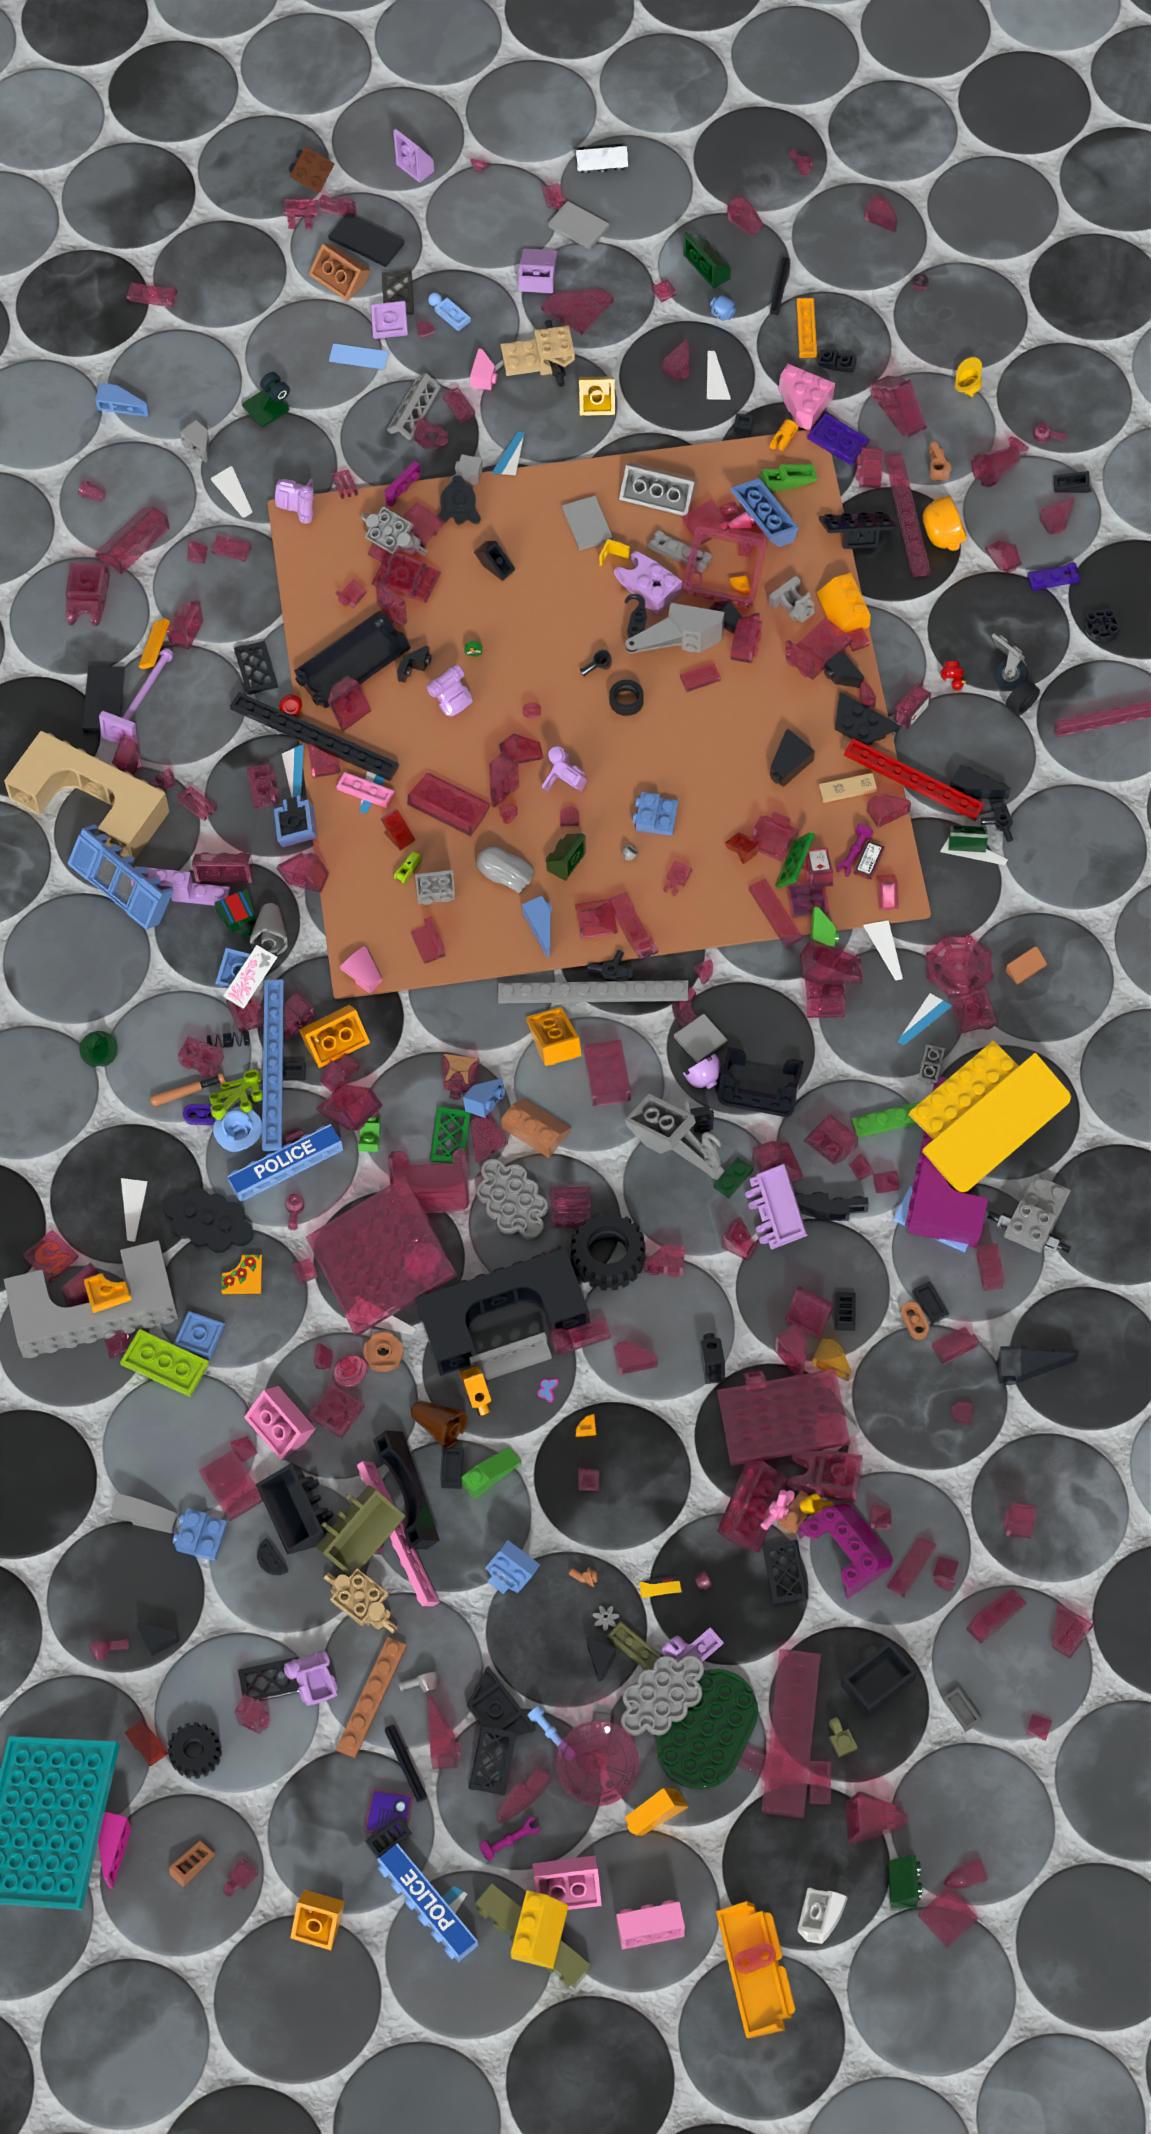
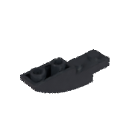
M814 1192L806 1195L802 1193L795 1194L801 1214L817 1219L849 1221L851 1213L868 1212V1197L854 1196L850 1199L837 1197L829 1200L828 1193Z

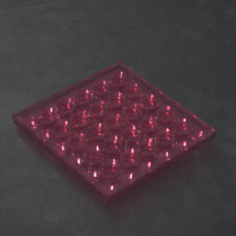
M405 1176L306 1236L355 1336L361 1335L415 1302V1298H418L419 1295L430 1293L457 1276Z

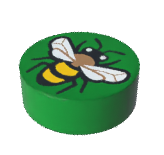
M470 641L465 644L464 652L468 656L477 657L482 654L483 646L479 642Z

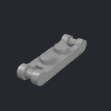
M659 530L655 532L654 538L647 545L651 550L699 572H704L707 567L706 564L710 563L713 558L710 553L699 551L666 536Z

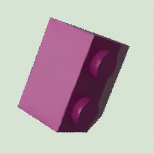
M105 1812L98 1846L103 1878L108 1887L113 1889L132 1827L127 1817Z

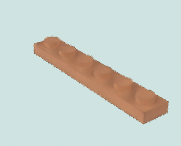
M387 1637L337 1745L336 1750L356 1759L407 1648L406 1644Z

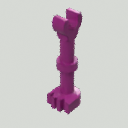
M861 823L855 829V833L859 835L855 844L851 845L847 858L837 865L838 873L842 868L847 869L845 872L846 877L850 875L851 864L856 855H859L861 852V846L865 839H870L874 833L871 828Z
M530 1817L522 1828L511 1834L503 1835L504 1838L492 1845H489L487 1840L479 1843V1849L487 1861L493 1859L495 1852L507 1845L509 1847L512 1846L514 1841L525 1835L538 1834L540 1827L532 1829L529 1826L535 1822V1818Z

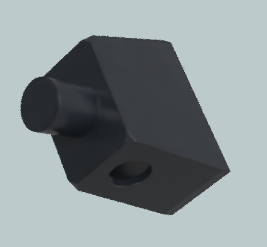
M706 1333L703 1336L704 1340L701 1341V1359L705 1384L725 1382V1359L721 1339L715 1338L714 1333Z

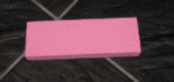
M346 772L343 773L336 786L339 791L384 808L388 807L395 794L394 790Z

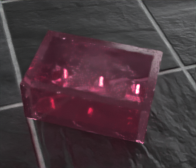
M621 1040L583 1045V1056L592 1106L631 1101V1090Z

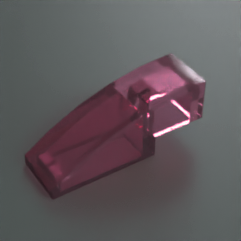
M536 1767L526 1784L518 1780L496 1815L497 1821L502 1823L509 1820L535 1802L550 1784L551 1775Z

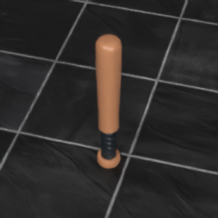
M221 1072L217 1074L218 1076L152 1095L150 1102L153 1107L201 1091L205 1087L224 1083L223 1074Z

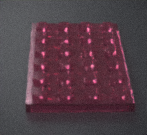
M836 1369L717 1390L731 1466L850 1445Z

